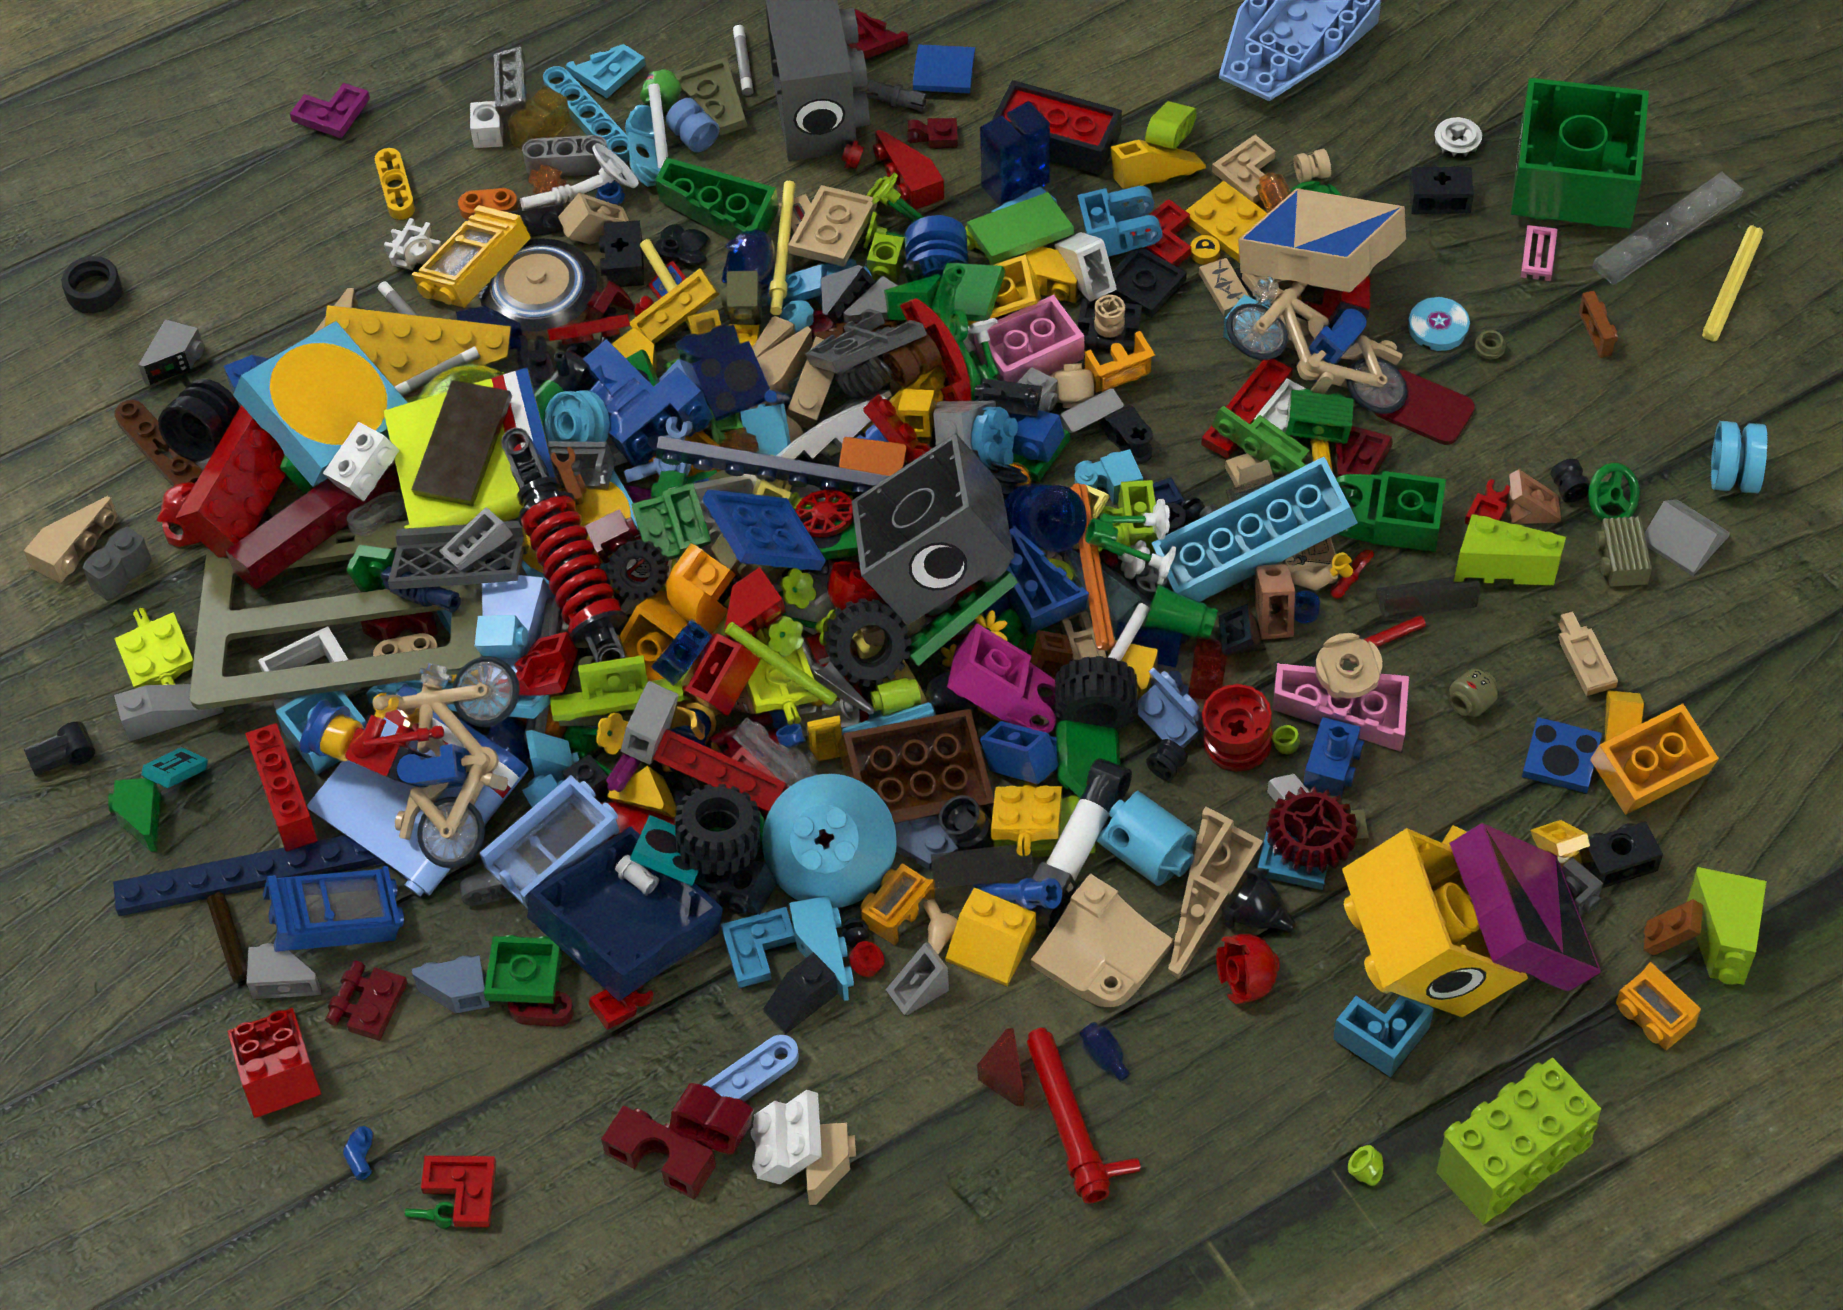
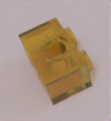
M544 85L507 121L512 145L522 150L523 145L531 139L555 137L571 121L567 97Z

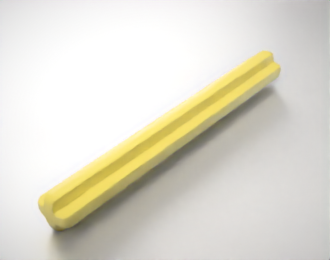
M1751 225L1747 228L1703 329L1702 336L1705 340L1715 342L1721 334L1762 239L1763 230L1760 227L1756 228L1754 225Z

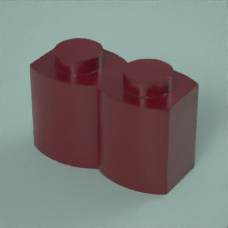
M689 1083L671 1112L669 1128L682 1137L702 1141L705 1145L718 1152L734 1154L751 1126L754 1109L740 1099L721 1096L709 1086Z

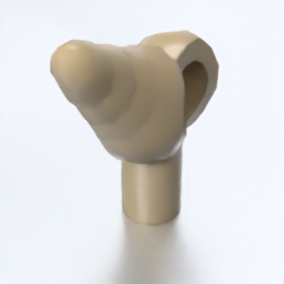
M930 899L923 904L931 920L928 925V943L939 955L946 943L952 939L957 919L952 915L942 913L935 899Z

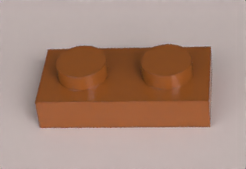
M1595 291L1583 293L1579 308L1582 321L1599 357L1612 356L1614 343L1618 340L1617 330L1613 324L1610 325L1607 319L1605 304L1602 301L1599 302Z
M1692 899L1647 920L1644 930L1643 950L1654 956L1700 935L1703 904Z

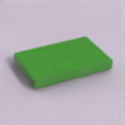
M1048 192L967 221L968 231L992 264L1074 234V226Z

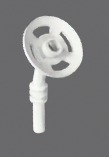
M596 143L592 149L598 163L602 167L598 171L599 175L573 186L566 184L564 187H553L552 191L520 198V203L523 210L554 202L555 204L566 203L567 200L571 202L578 193H587L608 182L612 183L614 180L631 188H636L639 182L623 160L607 147Z

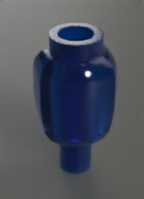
M1092 1022L1079 1033L1083 1039L1082 1047L1100 1069L1112 1071L1119 1082L1131 1074L1122 1063L1124 1058L1123 1050L1108 1028L1104 1026L1099 1027L1096 1022Z

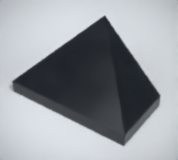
M860 265L821 277L823 314L835 326L836 323H844V312L876 281Z
M1248 603L1219 615L1221 647L1225 656L1266 650Z

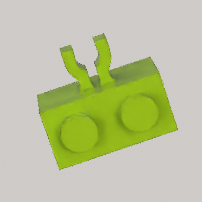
M1152 480L1121 482L1118 509L1104 506L1099 514V519L1102 513L1111 516H1143L1144 513H1153V507L1156 505ZM1112 523V524H1113V526H1119L1120 523ZM1127 523L1129 547L1142 540L1146 542V547L1149 548L1150 554H1156L1151 544L1158 540L1157 534L1153 531V526H1144L1143 523Z

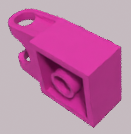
M976 623L955 649L947 687L958 696L964 697L978 705L985 712L993 714L1008 723L1046 733L1052 731L1055 726L1056 716L1050 708L1055 704V680L1030 662L1031 655ZM1047 687L1054 694L1051 697H1042L1038 694L1037 689ZM1034 715H1041L1047 718L1049 722L1045 725H1037L1030 718Z

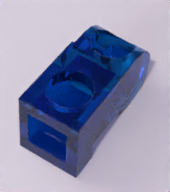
M691 619L651 667L672 685H675L691 667L712 635Z

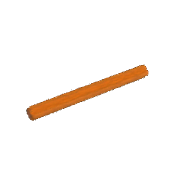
M1075 483L1073 487L1069 488V495L1086 591L1089 592L1088 603L1096 648L1098 650L1110 651L1115 646V638L1098 546L1089 544L1085 540L1088 524L1093 519L1088 488L1085 484Z

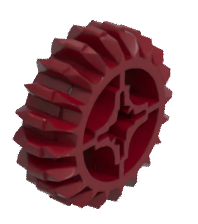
M1314 786L1311 792L1306 793L1300 787L1297 795L1288 791L1285 795V800L1278 798L1275 808H1271L1269 820L1266 823L1267 841L1269 845L1273 846L1274 856L1282 855L1281 861L1283 865L1291 861L1294 863L1293 868L1295 872L1301 866H1304L1308 874L1312 872L1313 867H1318L1324 873L1327 864L1336 869L1339 865V860L1346 861L1349 857V851L1355 848V838H1357L1358 834L1357 819L1355 814H1350V804H1342L1340 795L1331 798L1329 789L1321 794L1317 793V789ZM1291 836L1297 838L1300 841V843L1294 840Z

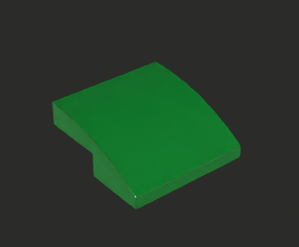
M694 483L662 491V496L631 504L641 540L643 542H653V546L656 548L659 546L662 549V555H666L668 561L681 557L690 543L699 548L711 544V538Z

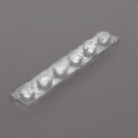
M1720 172L1594 260L1592 268L1612 285L1617 284L1742 196L1743 188L1723 172Z

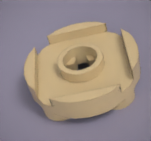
M1353 633L1335 635L1323 644V648L1319 651L1316 658L1315 671L1320 684L1331 697L1357 698L1366 695L1377 687L1382 671V657L1375 644L1371 641L1368 643L1360 639V635ZM1344 660H1349L1351 664H1357L1358 666L1352 672H1347L1341 668Z

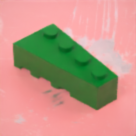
M666 157L655 180L660 202L755 254H758L779 210L776 187Z

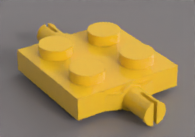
M1024 780L1023 787H996L991 824L992 840L1018 842L1017 854L1023 856L1024 848L1025 856H1027L1031 852V842L1042 839H1059L1063 798L1062 786H1037L1035 783Z

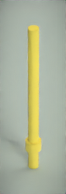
M793 181L784 182L774 278L770 282L769 296L771 297L770 313L773 315H780L782 313L783 299L786 298L788 284L785 280L795 195V183Z

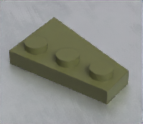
M727 57L675 74L681 83V90L686 96L695 100L704 109L705 113L709 114L719 125L720 136L748 127Z

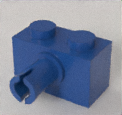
M1322 717L1305 769L1303 785L1307 789L1311 790L1315 786L1317 792L1321 793L1329 789L1330 795H1340L1342 798L1345 786L1351 787L1354 780L1356 768L1351 767L1353 759L1360 760L1364 741L1359 740L1360 726Z

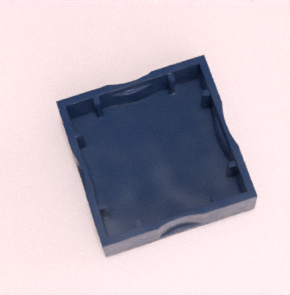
M629 827L595 849L584 861L564 869L530 891L527 918L618 1001L717 935L723 907L695 883L690 886L643 866L645 869L659 878L657 887L647 896L627 879H620L618 877L619 873L615 868L624 856L629 855L631 857L640 837V834L632 827Z

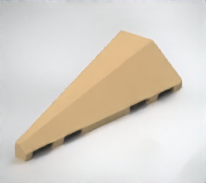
M1206 806L1202 813L1194 860L1189 872L1178 931L1175 936L1174 949L1168 971L1177 979L1181 977L1222 915V908L1226 909L1246 879L1247 875L1245 872L1251 870L1260 858L1263 847L1262 840L1235 827L1233 820Z

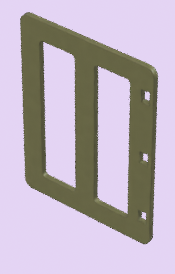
M409 521L339 530L288 568L350 560L359 545L392 549L396 553L397 542L395 536L397 529H405L404 526L408 525ZM355 538V541L338 543V540ZM210 551L205 559L189 698L194 708L204 710L426 679V677L434 678L458 674L461 668L468 662L483 657L474 646L478 616H483L482 583L440 586L447 590L458 592L461 598L459 608L452 612L450 643L445 647L224 677L227 647L232 639L444 609L435 605L424 607L391 593L389 589L232 610L234 582L238 575L234 573L228 556L219 558ZM473 567L465 573L474 572L477 569ZM482 664L473 667L467 673L476 671Z

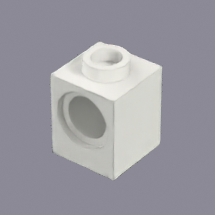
M500 101L471 103L470 130L474 148L503 147V117Z

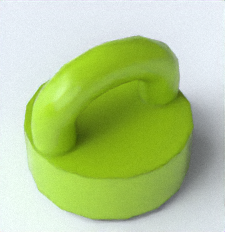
M1371 1145L1360 1147L1350 1157L1348 1172L1360 1182H1365L1370 1186L1376 1185L1383 1175L1382 1154Z

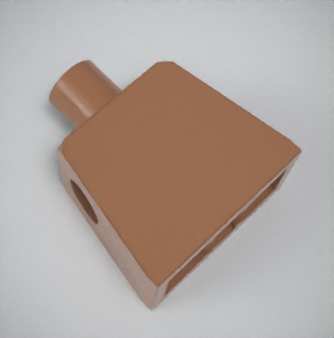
M1286 564L1261 565L1255 568V606L1262 640L1294 637L1295 588L1289 567ZM1271 604L1278 605L1280 611L1276 614H1271V611H1273Z

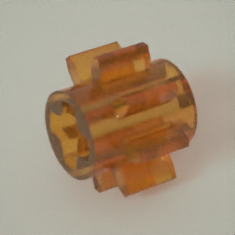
M541 164L539 170H531L528 183L534 185L533 193L540 194L552 191L553 187H564L567 180L560 177L562 170Z
M746 427L725 432L726 439L719 443L721 447L755 453L759 451L756 436L747 433Z

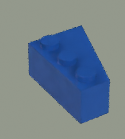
M1016 527L1010 529L1015 558L1011 559L1006 571L1011 572L1018 583L1005 594L1028 635L1084 611L1089 592L1083 587L1079 588L1071 581L1061 567L1057 568L1044 556L1045 553Z

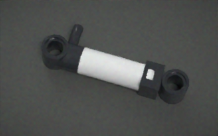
M1098 758L1091 766L1087 777V786L1048 861L1040 863L1032 878L1036 881L1054 878L1060 883L1062 888V899L1056 908L1047 909L1042 905H1037L1035 908L1029 909L1036 912L1037 926L1051 931L1061 918L1064 906H1068L1071 896L1078 887L1075 880L1105 825L1111 808L1117 800L1125 796L1132 780V771L1102 758Z

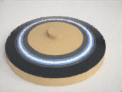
M542 238L529 240L478 295L482 311L487 319L486 306L519 322L522 335H525L526 339H536V336L549 338L547 329L583 322L591 309L587 306V303L596 290L599 292L595 267L583 251L560 240Z

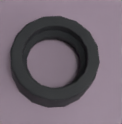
M101 256L79 258L64 270L61 278L67 302L73 309L82 313L105 311L112 307L121 296L122 284L117 268L110 260ZM102 276L109 279L103 288L95 292L80 293L75 290L81 281L89 277Z

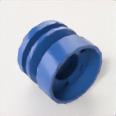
M943 215L927 216L917 219L907 228L905 232L906 263L912 259L919 261L925 278L940 274L942 277L946 263L968 264L967 232L963 224L956 219Z

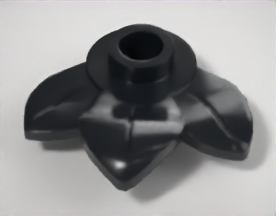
M679 224L669 225L661 231V239L656 242L655 249L664 264H669L672 261L676 264L681 261L688 265H696L707 261L706 256L700 251L708 242V235L697 229L684 231Z

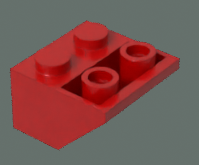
M760 567L732 586L724 632L729 623L734 622L756 638L755 633L765 626L768 628L772 623H777L782 614L786 612L783 599ZM725 633V635H726L727 638H729V639H731V640L737 642L735 639H733L732 637H730L729 635H727V634Z
M718 633L708 636L682 681L683 695L728 716L760 659L742 644Z

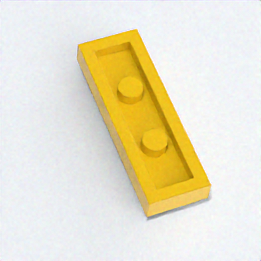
M699 268L630 321V326L632 328L635 327L655 344L686 321L687 316L695 314L720 294L706 273Z

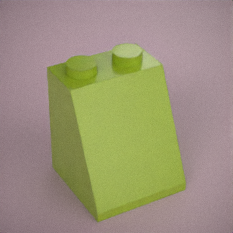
M1697 867L1686 902L1694 899L1703 904L1701 932L1696 938L1710 978L1719 979L1725 984H1745L1756 954L1767 881Z

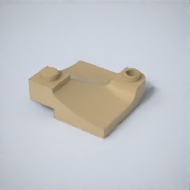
M1089 874L1071 896L1070 903L1052 932L1031 958V966L1094 1005L1115 1007L1126 1003L1136 993L1172 948L1174 939L1138 914L1118 895V890L1094 875Z

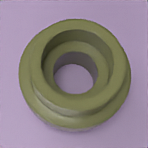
M1484 331L1475 341V351L1483 358L1496 359L1505 352V340L1497 331Z

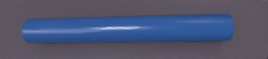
M768 390L765 393V400L770 403L789 406L792 395L774 390Z

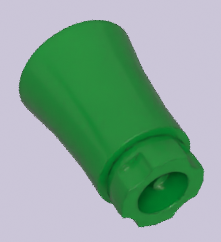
M1158 584L1144 627L1164 629L1194 638L1198 636L1209 640L1218 610L1206 607L1204 603L1189 599Z

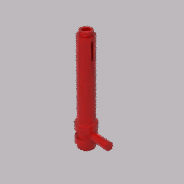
M1037 1028L1028 1034L1027 1046L1068 1158L1066 1165L1071 1178L1075 1179L1073 1183L1077 1195L1082 1197L1084 1203L1099 1202L1110 1193L1108 1189L1110 1177L1140 1172V1162L1138 1158L1103 1164L1099 1152L1094 1150L1054 1037L1046 1028Z

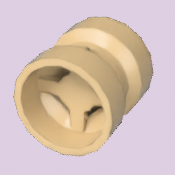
M1325 149L1315 150L1310 155L1301 153L1294 156V169L1300 183L1311 181L1315 177L1324 179L1331 176V164Z
M1104 295L1096 301L1094 327L1099 335L1111 338L1118 336L1124 330L1125 303L1120 297Z

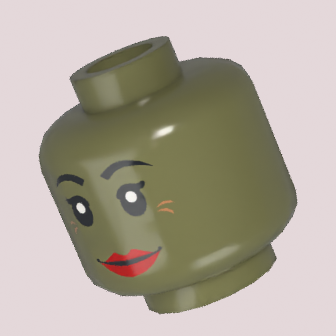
M1475 668L1467 670L1449 687V702L1452 708L1463 716H1480L1498 699L1495 678L1490 673Z

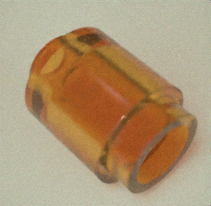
M1274 172L1267 173L1259 178V184L1256 186V190L1268 213L1291 194L1283 175L1275 174Z

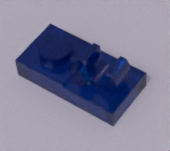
M1118 623L1115 640L1118 641L1127 623ZM1141 626L1131 644L1158 649L1157 664L1176 668L1179 662L1183 634Z

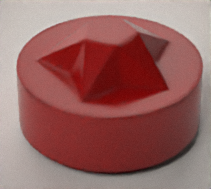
M862 941L849 953V963L852 969L859 975L871 977L877 974L883 967L884 955L881 949L874 943Z

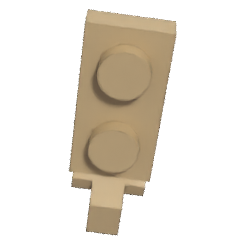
M1573 611L1562 614L1560 616V623H1558L1561 630L1558 638L1585 695L1590 696L1616 688L1618 679L1592 628L1588 629L1587 626L1580 627Z

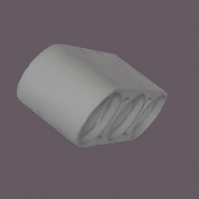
M598 135L531 139L522 148L526 172L535 178L599 174L598 171L602 167L598 163L592 147L596 143L607 147L606 140Z

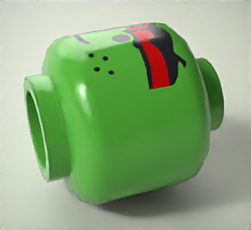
M662 69L650 72L640 92L641 101L644 105L650 106L648 85L659 84L663 113L668 112L678 100L682 89L681 83L675 74L669 70Z

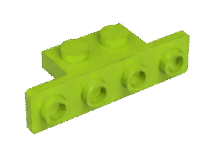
M644 655L578 665L582 692L551 697L553 721H570L581 717L634 710L648 683ZM680 677L650 681L679 694L677 702L684 700Z

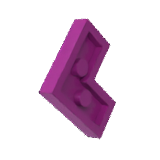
M343 83L329 102L304 94L290 112L291 121L342 139L369 101V92Z

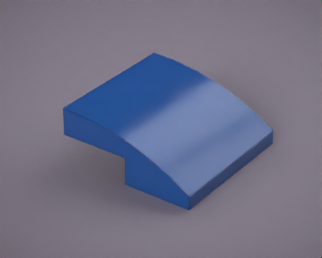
M918 44L913 90L970 93L973 81L975 47Z

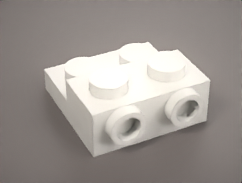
M805 1090L786 1104L773 1101L754 1114L751 1137L755 1142L756 1152L752 1167L757 1174V1179L782 1184L822 1157L818 1093Z

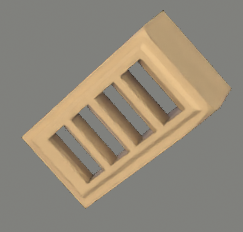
M772 317L745 360L753 361L794 335L795 325L782 318Z

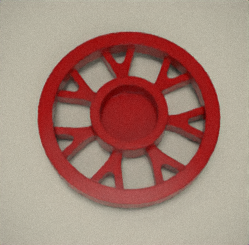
M824 489L812 492L802 498L795 509L800 520L812 516V519L803 523L812 537L823 538L839 534L847 529L854 520L851 498L838 490ZM820 498H825V501L817 502L816 500ZM834 498L840 499L836 503L831 502ZM807 505L813 506L812 509H804V507ZM848 507H849V511H846V512H839V511H837V509H840V508H848ZM837 518L840 521H842V523H840L837 526L833 524L837 520ZM816 524L824 526L823 530L815 529Z

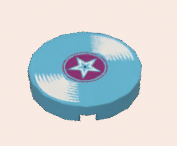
M1443 297L1427 298L1418 302L1411 310L1408 320L1409 333L1414 341L1422 347L1423 344L1430 346V350L1435 351L1451 350L1459 346L1467 336L1470 325L1468 313L1462 305L1452 299Z

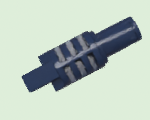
M387 567L381 573L383 584L389 590L388 580L392 567ZM408 571L400 577H409L414 573ZM440 586L394 589L390 591L400 598L424 607L435 605L449 612H455L461 604L458 592L447 590Z

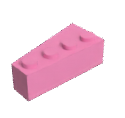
M1277 663L1272 710L1320 725L1322 717L1360 726V739L1401 752L1405 737L1409 676L1381 674L1377 687L1366 695L1357 698H1334L1320 684L1316 676L1315 667Z

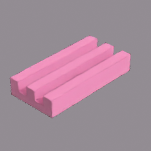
M1527 225L1521 278H1527L1528 274L1533 275V279L1539 280V276H1544L1545 281H1551L1557 229ZM1533 233L1538 234L1534 267L1529 266ZM1544 235H1550L1546 268H1541Z

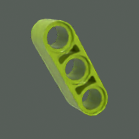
M1167 101L1151 117L1145 141L1162 147L1176 149L1192 131L1197 109Z

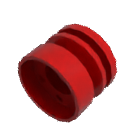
M1226 685L1214 691L1205 701L1202 710L1205 752L1213 763L1225 770L1235 772L1246 771L1262 764L1270 754L1273 743L1270 703L1263 693L1247 685Z

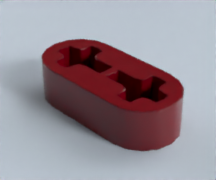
M560 991L555 992L554 1004L529 1003L525 1012H520L518 1008L523 1005V1002H508L510 1016L519 1024L558 1027L568 1024L574 1015L572 1000L566 993ZM557 1004H562L563 1009H560L559 1014H553L552 1009H555Z

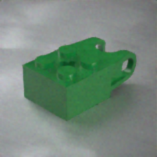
M1383 471L1382 475L1346 474L1336 478L1346 500L1356 505L1351 510L1358 522L1337 533L1338 535L1373 544L1436 552L1446 479ZM1351 485L1354 486L1356 489H1345L1341 486Z

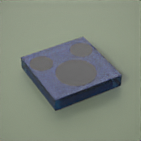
M749 341L692 363L693 370L716 421L766 401L765 393L770 390V387Z

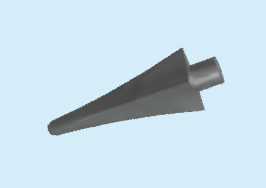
M831 661L825 667L819 663H814L810 667L813 676L817 678L816 681L835 693L838 698L849 702L868 714L874 713V708L847 682Z

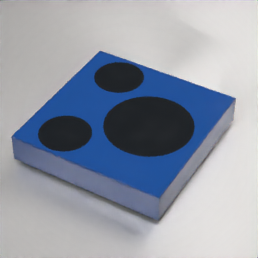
M1537 717L1522 777L1587 793L1594 768L1590 759L1600 745L1602 733Z

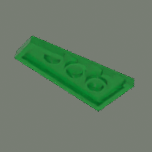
M1005 570L995 580L983 582L975 590L967 592L955 605L910 637L911 645L907 647L910 651V656L906 660L919 666L1018 583L1011 572Z

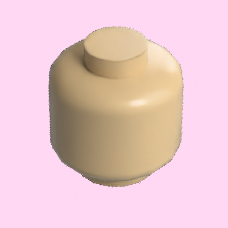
M1082 363L1063 364L1064 370L1054 374L1053 378L1058 380L1055 393L1058 394L1057 402L1062 403L1063 408H1072L1094 397L1093 373L1090 370L1082 369Z

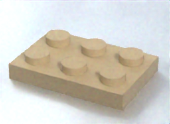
M821 185L788 244L789 254L845 267L872 217L877 203L874 205L871 202L873 197Z

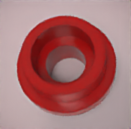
M854 140L853 145L847 144L841 160L846 162L844 167L846 169H849V167L857 169L864 150L863 146L858 145V141Z

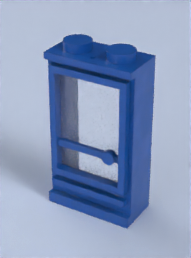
M383 866L382 869L282 878H276V875L267 876L263 897L264 900H271L269 922L270 924H276L277 928L274 942L275 952L395 941L399 927H403L402 907H397L395 900L397 897V884L395 879L390 878L388 866Z

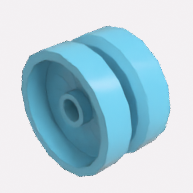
M1719 421L1711 455V485L1713 490L1730 491L1735 485L1737 478L1738 487L1742 492L1756 494L1760 492L1767 458V428L1765 424L1748 423L1741 436L1740 428L1736 422Z

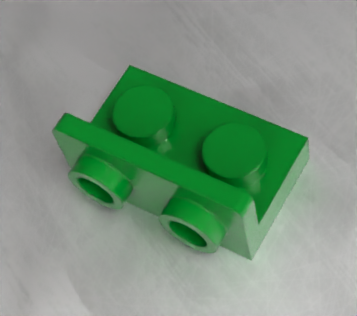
M365 545L358 546L354 556L349 561L347 572L361 593L387 589L383 584L381 573L387 567H392L395 554L392 549Z

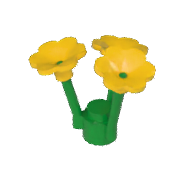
M611 713L608 718H602L599 721L598 729L587 726H569L565 734V740H568L570 749H573L574 753L578 752L579 759L586 757L587 753L594 751L598 745L604 747L607 754L614 755L622 747L628 721L623 720L622 715L619 713ZM595 760L606 775L609 776L612 770Z

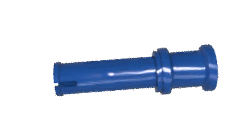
M1025 878L1019 883L973 884L974 888H980L979 890L1011 903L1019 904L1025 909H1032L1037 905H1042L1047 909H1054L1060 904L1062 899L1061 885L1054 878H1046L1042 881Z

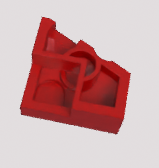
M567 632L537 639L530 647L528 653L514 664L519 681V695L541 696L564 692L578 653ZM500 679L496 685L499 691L512 694L511 679Z

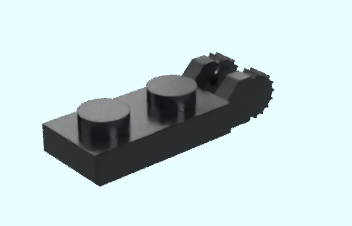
M518 335L516 349L519 369L528 368L533 388H538L554 373L549 352L546 351V340L544 336H536L534 341L535 350L528 351L526 336Z

